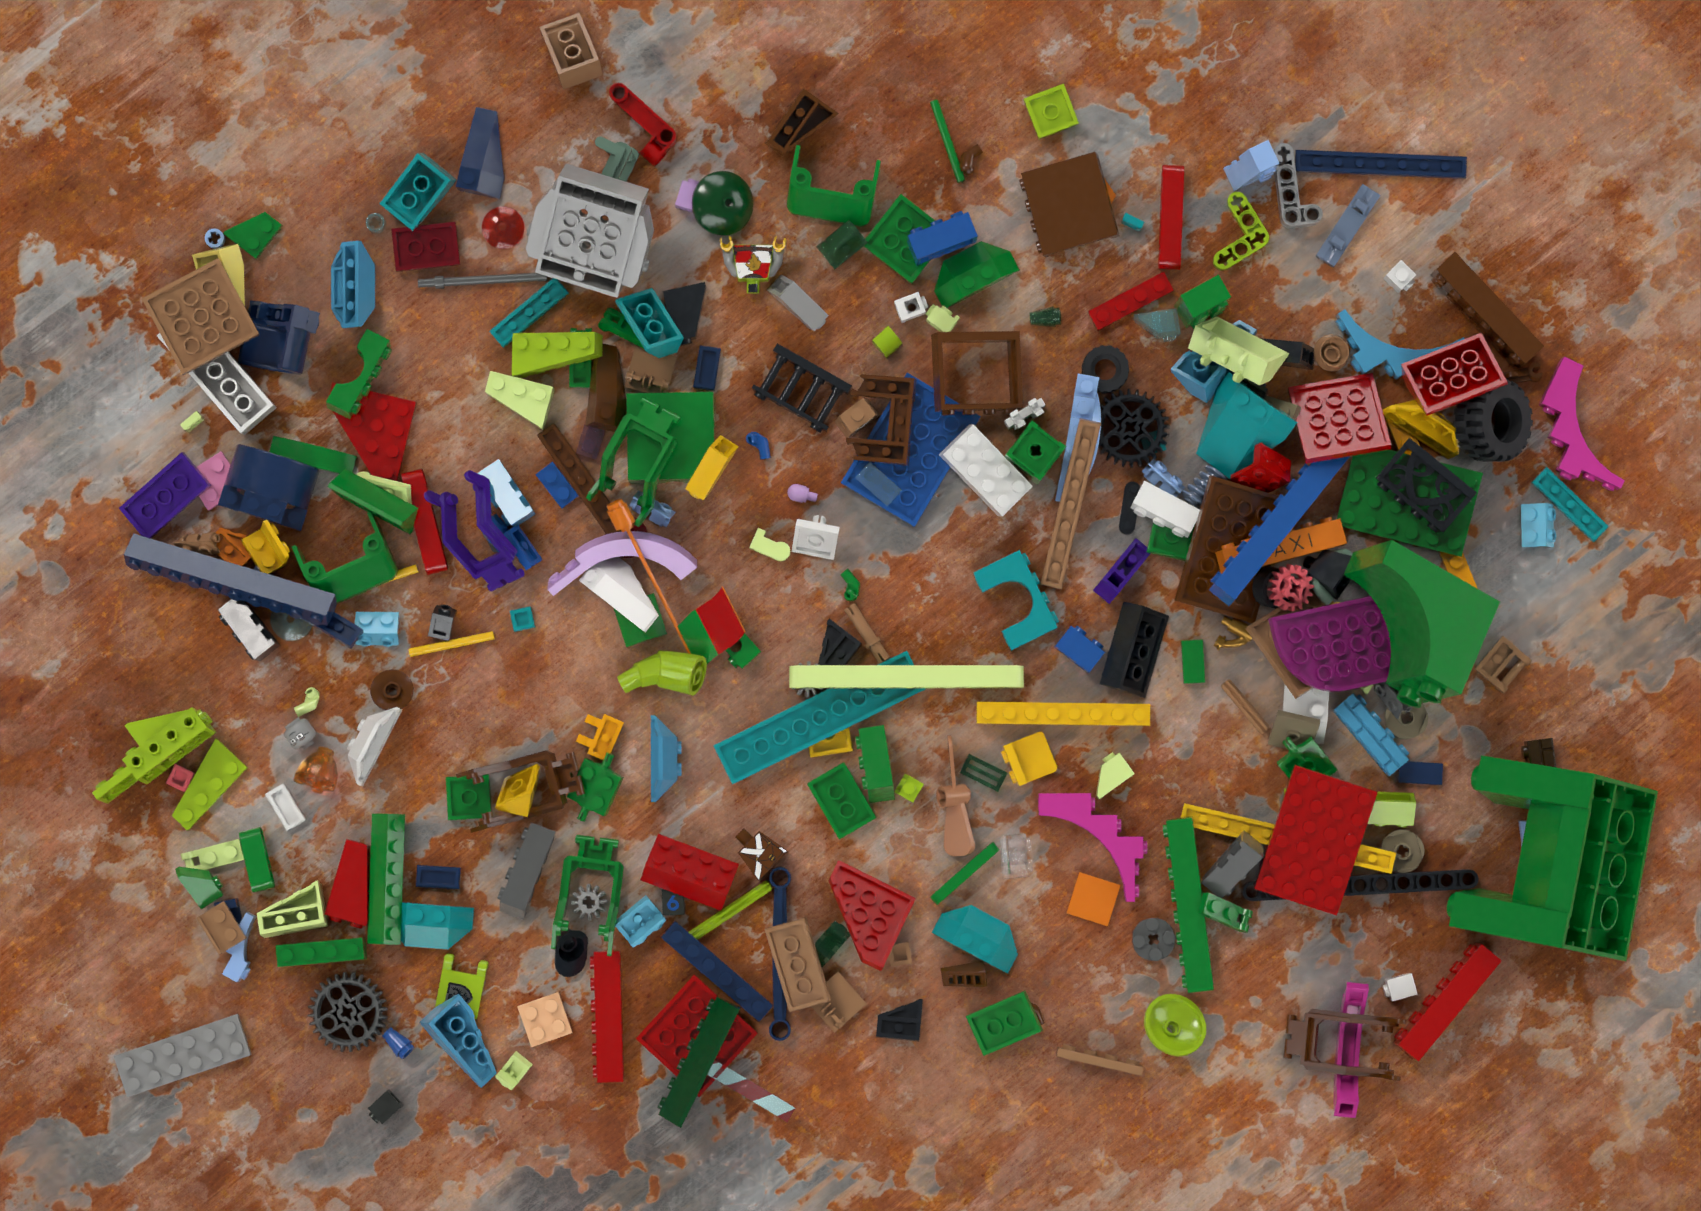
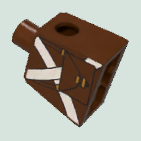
M743 828L735 837L744 846L738 854L758 881L788 852L760 831L753 837Z

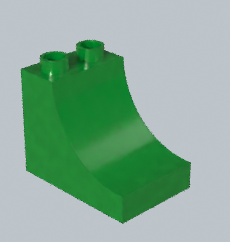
M1393 540L1353 552L1344 575L1359 584L1371 596L1386 622L1391 645V663L1386 684L1399 691L1397 699L1408 706L1420 708L1422 703L1432 702L1438 704L1444 698L1461 695L1500 601Z

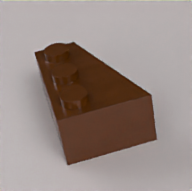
M802 89L765 141V144L780 155H784L839 113L807 90Z

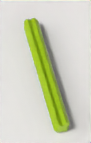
M767 880L723 908L722 911L717 912L689 931V933L697 940L770 892L772 886Z

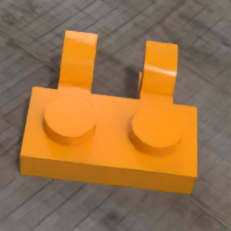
M587 714L584 722L596 726L598 729L593 739L579 734L576 742L590 747L587 754L603 760L606 752H612L624 722L606 714L603 715L602 720Z

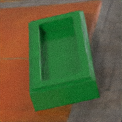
M1203 640L1181 641L1183 684L1205 683Z

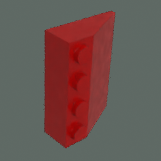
M1482 333L1401 364L1403 380L1410 394L1426 416L1508 384Z

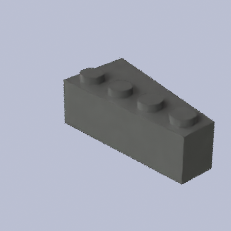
M531 823L529 828L525 827L521 836V840H524L521 848L517 847L513 857L516 862L513 868L509 867L505 877L508 880L505 888L501 887L497 897L500 900L501 912L524 920L527 903L529 904L532 900L535 890L534 886L541 876L542 865L545 864L555 838V831Z

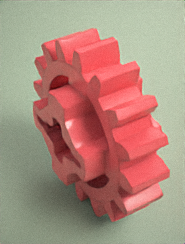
M1287 564L1286 568L1280 566L1279 573L1273 571L1274 580H1268L1272 583V587L1267 588L1268 591H1272L1269 599L1275 600L1273 605L1280 607L1281 610L1287 611L1288 609L1294 612L1295 607L1302 609V603H1309L1306 599L1307 596H1313L1309 592V589L1314 588V585L1309 584V581L1313 578L1306 576L1308 570L1301 569L1299 565ZM1291 574H1296L1298 578L1291 576ZM1283 598L1289 599L1290 602H1286Z

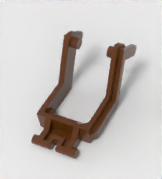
M545 750L456 774L457 778L466 776L467 780L472 779L473 784L484 782L483 776L537 762L544 766L551 798L547 804L530 808L528 817L511 813L493 817L492 811L481 814L483 820L478 822V827L470 829L471 833L563 809L565 804L568 803L565 794L575 791L577 796L585 794L581 775L573 777L572 773L579 770L575 753H567V759L557 761L555 753Z
M1311 1009L1308 1013H1305L1304 1021L1296 1020V1015H1287L1286 1034H1292L1291 1039H1285L1283 1058L1292 1059V1054L1301 1055L1300 1065H1303L1306 1070L1352 1076L1378 1077L1396 1081L1401 1080V1076L1394 1075V1070L1389 1069L1390 1063L1379 1062L1378 1068L1320 1062L1316 1056L1319 1024L1324 1020L1381 1025L1382 1032L1393 1033V1027H1399V1024H1406V1019L1350 1014L1320 1009Z

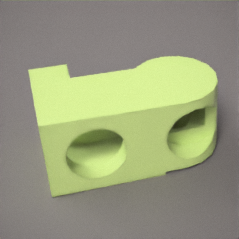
M758 528L749 548L777 561L788 559L790 556L788 544L785 542H775L764 537L766 531Z

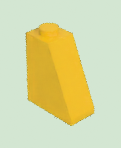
M720 435L708 448L685 489L689 491V494L696 499L704 500L711 492L739 446Z

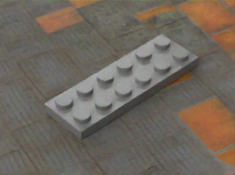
M236 1014L114 1056L126 1096L130 1097L252 1054L239 1015Z

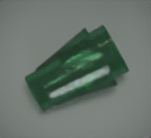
M1055 306L1030 312V324L1049 327L1061 325L1060 307L1055 308Z

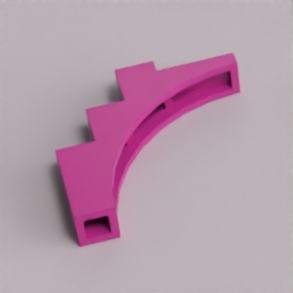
M1563 357L1560 359L1539 403V406L1543 407L1542 410L1550 415L1558 414L1547 438L1551 439V443L1560 448H1563V445L1566 446L1555 470L1559 471V475L1567 480L1576 479L1580 473H1583V478L1592 482L1597 480L1603 483L1602 487L1610 491L1621 489L1625 480L1611 473L1596 459L1580 432L1576 416L1575 398L1583 365Z
M1039 793L1038 815L1057 817L1073 822L1096 837L1111 854L1118 867L1123 883L1125 902H1135V897H1139V884H1135V876H1139V863H1135V858H1143V854H1147V841H1143V837H1117V832H1121V819H1117V815H1091V811H1095V798H1091V793Z

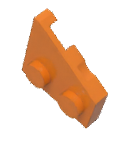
M219 528L215 532L220 535V542L217 543L216 547L221 551L216 555L222 560L244 567L252 559L241 542L247 535L234 533L224 528Z

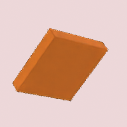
M1079 872L1066 913L1108 926L1120 885Z

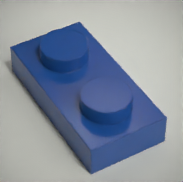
M553 462L535 474L561 509L579 497Z

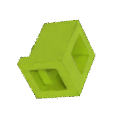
M904 774L894 792L913 803L924 784Z

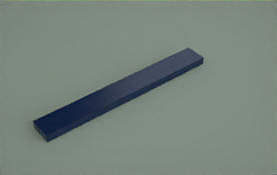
M1295 150L1296 172L1466 179L1467 157Z

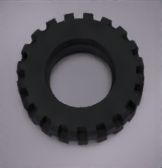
M1506 379L1507 385L1461 402L1454 409L1455 421H1453V427L1456 428L1455 437L1460 441L1458 444L1461 449L1465 450L1464 452L1476 461H1510L1517 457L1528 444L1527 439L1531 437L1532 433L1530 428L1533 426V420H1531L1532 408L1529 407L1530 401L1527 396H1524L1525 392L1523 389L1518 387L1513 381ZM1493 411H1494V416H1495L1494 430L1492 429V423H1491V417H1492V412H1493Z

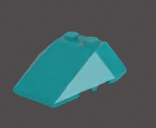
M1230 371L1216 389L1196 452L1198 456L1229 479H1231L1232 474L1250 466L1254 462L1255 445L1263 443L1271 449L1286 440L1298 423L1284 411L1276 409L1249 389L1245 382H1234L1233 373Z

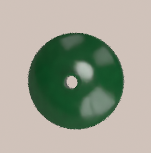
M729 171L713 172L703 177L696 185L692 195V211L698 224L707 232L720 236L731 235L744 228L751 218L754 205L753 195L748 184L737 174ZM727 199L730 200V206H729V207H727L726 204H725V201H726Z

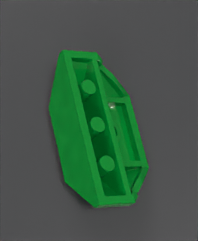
M980 241L943 261L934 292L941 306L948 309L1020 271L1010 251Z

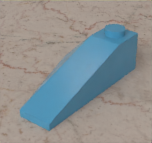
M1241 320L1233 323V325L1254 336L1257 333V329ZM1189 350L1174 364L1171 372L1190 394L1207 403L1214 396L1217 387L1225 378L1229 369L1213 361L1208 366H1203L1200 364L1202 355Z
M457 994L436 1006L419 1023L462 1070L482 1088L497 1072L489 1051L485 1048L481 1037L482 1033L474 1019L473 1010Z

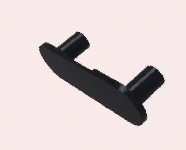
M1133 481L1127 483L1124 488L1119 521V530L1125 535H1129L1134 531L1137 514L1133 512L1134 509L1131 508V505L1140 490V485Z

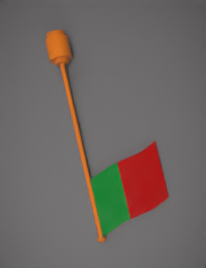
M622 498L609 503L606 506L608 509L607 513L615 529L627 532L687 653L704 656L708 664L714 657L733 646L746 631L724 587L722 586L713 598L694 609L678 625L630 530L633 528L635 519L627 503L623 502Z

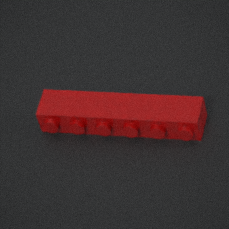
M621 950L612 951V956H607V951H594V956H590V969H594V978H590V989L595 991V999L591 1000V1013H595V1021H592L591 1028L592 1034H596V1043H592V1056H596L597 1065H593V1078H597V1083L624 1082Z

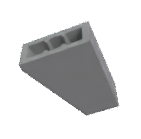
M780 275L767 289L773 297L809 329L815 331L825 324V319L829 315L791 279Z

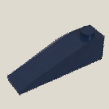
M476 107L459 169L456 188L458 191L500 199L504 183L498 113L497 111Z

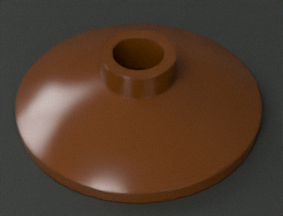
M395 669L379 673L372 681L370 688L373 702L385 711L395 707L404 708L409 704L414 693L413 683L409 676ZM391 690L397 691L394 696L389 695Z

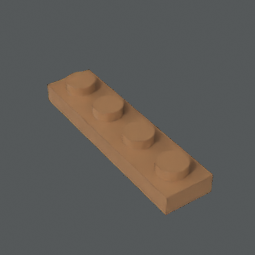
M1063 1044V1048L1057 1047V1057L1142 1076L1144 1067L1139 1066V1061L1127 1059L1126 1062L1118 1061V1056L1105 1054L1104 1058L1096 1056V1051L1084 1049V1053L1075 1051V1046Z

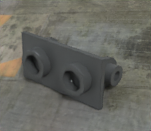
M1386 682L1375 684L1374 690L1376 694L1382 699L1396 719H1399L1402 711L1407 713L1412 710L1411 706L1397 699L1398 690L1387 685Z

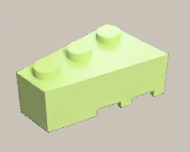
M490 371L485 389L486 394L540 429H545L555 389L552 386Z
M317 880L311 883L310 886L293 893L288 898L280 900L258 912L257 919L260 935L268 938L327 927L328 921L327 915H325L326 909L322 884Z

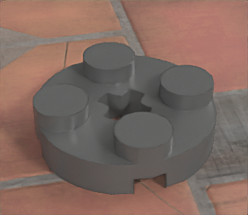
M1148 918L1142 920L1132 932L1133 948L1140 957L1146 960L1158 961L1164 959L1174 948L1176 937L1173 929L1162 919ZM1150 934H1158L1157 939L1159 943L1150 945L1148 943L1150 941L1148 936Z

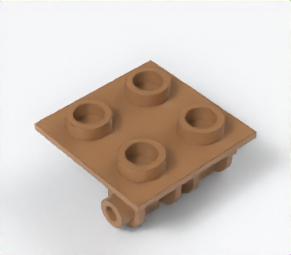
M635 346L624 387L645 393H667L677 356L668 355L657 358L646 352L645 349Z
M839 972L826 982L831 1001L811 1006L834 1033L867 1004Z

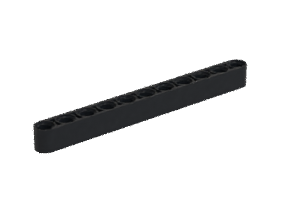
M1469 869L1350 876L1344 896L1471 889L1478 884L1479 878L1475 871ZM1465 873L1471 874L1473 878L1469 885H1465L1462 881ZM1444 874L1449 875L1451 878V883L1448 886L1441 884V877ZM1423 875L1429 878V885L1425 888L1419 884V879ZM1404 876L1408 881V885L1406 888L1401 889L1397 882L1400 877ZM1379 878H1383L1386 881V887L1383 890H1379L1376 887V881ZM1361 879L1364 881L1365 887L1362 891L1358 892L1354 887V883L1356 880ZM1256 881L1246 882L1241 888V895L1248 901L1285 900L1278 896H1270L1268 893L1257 890L1256 896L1248 897L1246 889L1250 885L1254 886Z

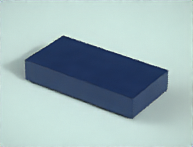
M699 346L693 388L715 391L721 348Z
M1407 761L1399 768L1398 783L1442 785L1443 763Z
M417 865L416 887L460 889L461 867Z

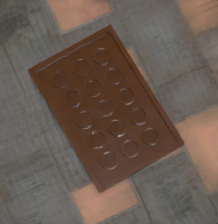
M1209 476L1175 601L1249 623L1256 621L1260 604L1253 596L1252 586L1257 573L1233 603L1228 606L1209 591L1213 585L1211 579L1218 571L1221 573L1215 552L1222 550V545L1234 543L1235 546H1238L1242 540L1251 538L1248 535L1255 525L1261 526L1263 523L1261 520L1262 516L1268 509L1270 511L1274 510L1276 506L1273 503L1279 496L1215 476ZM1271 565L1263 566L1259 569V571H1261L1263 568L1270 567Z

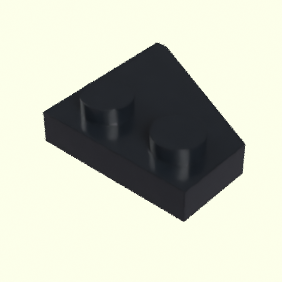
M829 618L826 624L827 628L818 664L847 665L862 646V643Z
M918 999L915 1002L879 1014L876 1038L919 1042L923 999Z

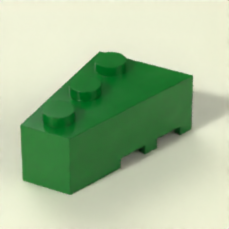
M884 725L858 729L859 736H856L855 740L857 749L862 751V756L858 757L860 770L864 769L865 777H861L863 790L867 789L869 803L895 800Z

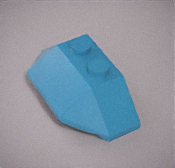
M361 241L342 242L340 250L331 265V310L342 328L362 327L375 309V264Z
M651 715V802H657L678 781V776H682V763H678V754H682V741H678V737L655 715Z

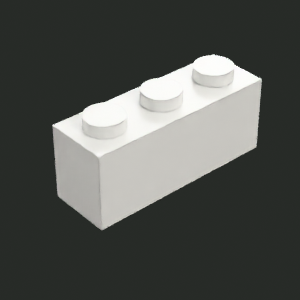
M1146 481L1143 482L1131 505V508L1134 509L1133 512L1138 516H1147L1153 519L1154 524L1160 527L1166 526L1172 529V533L1187 538L1197 521L1200 509Z

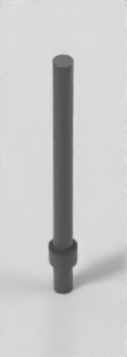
M538 273L448 278L435 276V278L418 279V288L435 287L436 289H444L445 286L547 281V276Z

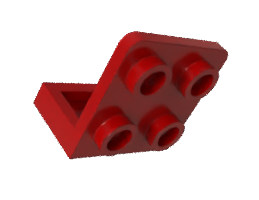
M1259 443L1254 448L1253 464L1232 474L1230 480L1234 483L1270 493L1290 483L1291 460L1263 443Z

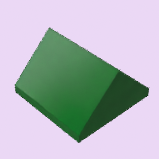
M654 593L646 596L649 597L659 616L646 633L614 609L626 648L667 635Z

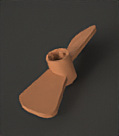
M947 735L952 785L938 787L936 799L941 808H946L944 850L951 856H965L971 854L975 848L965 807L971 799V791L965 784H956L952 736Z

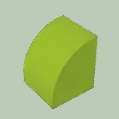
M889 326L872 340L873 345L886 359L902 345L899 337Z

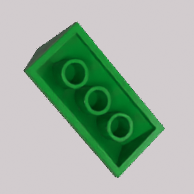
M347 469L343 470L328 484L327 487L337 496L367 512L371 511L374 516L411 535L418 512L416 506L405 502L403 499Z

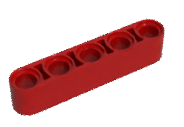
M1162 165L1158 269L1180 270L1184 195V166Z
M421 468L402 473L403 483L411 485L412 505L418 508L414 528L426 574L431 575L447 571L448 564L432 503L424 498V493L429 491L424 471Z

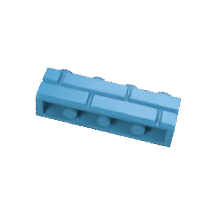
M1353 693L1332 711L1389 777L1410 760L1407 757L1409 752L1402 744L1398 746L1394 742L1395 736L1389 728L1384 729L1379 724L1381 721L1380 717L1374 711L1371 713L1365 707L1367 705L1365 699L1360 694L1356 696Z

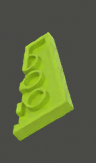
M215 738L173 812L172 817L189 831L248 767L221 741Z

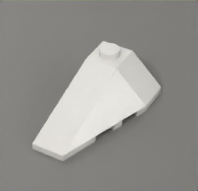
M619 557L609 558L593 565L579 579L581 583L645 633L659 616L649 597L646 596L642 589L640 581L637 580L632 567Z

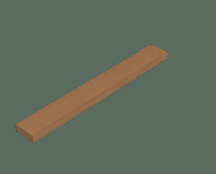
M1083 418L1079 419L1041 585L1062 589L1101 426L1100 422Z

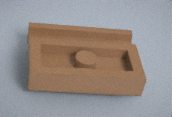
M225 901L197 917L198 922L219 955L247 938Z

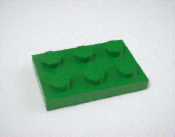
M844 762L807 783L839 840L876 819L875 814Z
M1025 990L966 1016L983 1056L1043 1030Z

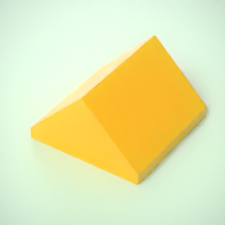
M538 763L504 778L495 806L498 811L528 817L538 784L540 770Z

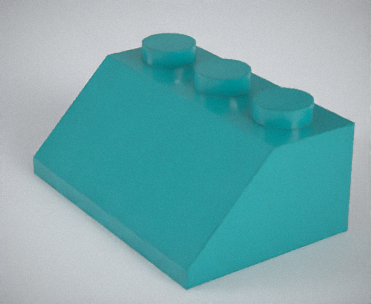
M653 288L615 300V303L646 352L657 358L678 352L684 337Z

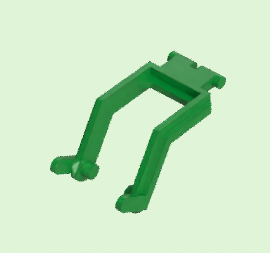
M642 397L640 405L643 407L637 417L628 413V415H624L602 454L600 477L586 497L587 500L591 501L599 490L605 492L607 489L611 491L614 489L616 481L612 477L615 455L628 431L635 429L660 442L662 450L645 479L643 495L637 501V505L641 506V513L634 523L637 527H640L654 508L658 479L677 447L676 439L669 435L673 423L678 424L681 420V416L666 408L662 410L661 414H658L660 405L646 397Z
M576 835L575 843L579 844L578 856L569 855L563 861L559 901L552 928L551 949H556L557 936H561L562 931L568 932L569 921L564 919L568 905L571 873L577 868L608 871L613 877L611 902L606 925L599 924L598 935L604 936V941L608 942L607 956H612L614 931L619 912L624 866L621 862L612 861L613 848H618L619 840L600 837L599 846H595V837Z

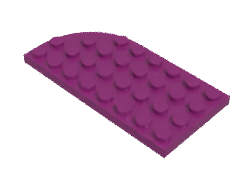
M1371 596L1268 618L1273 642L1280 659L1286 668L1304 684L1322 691L1340 692L1387 681L1391 663L1390 637L1383 615Z

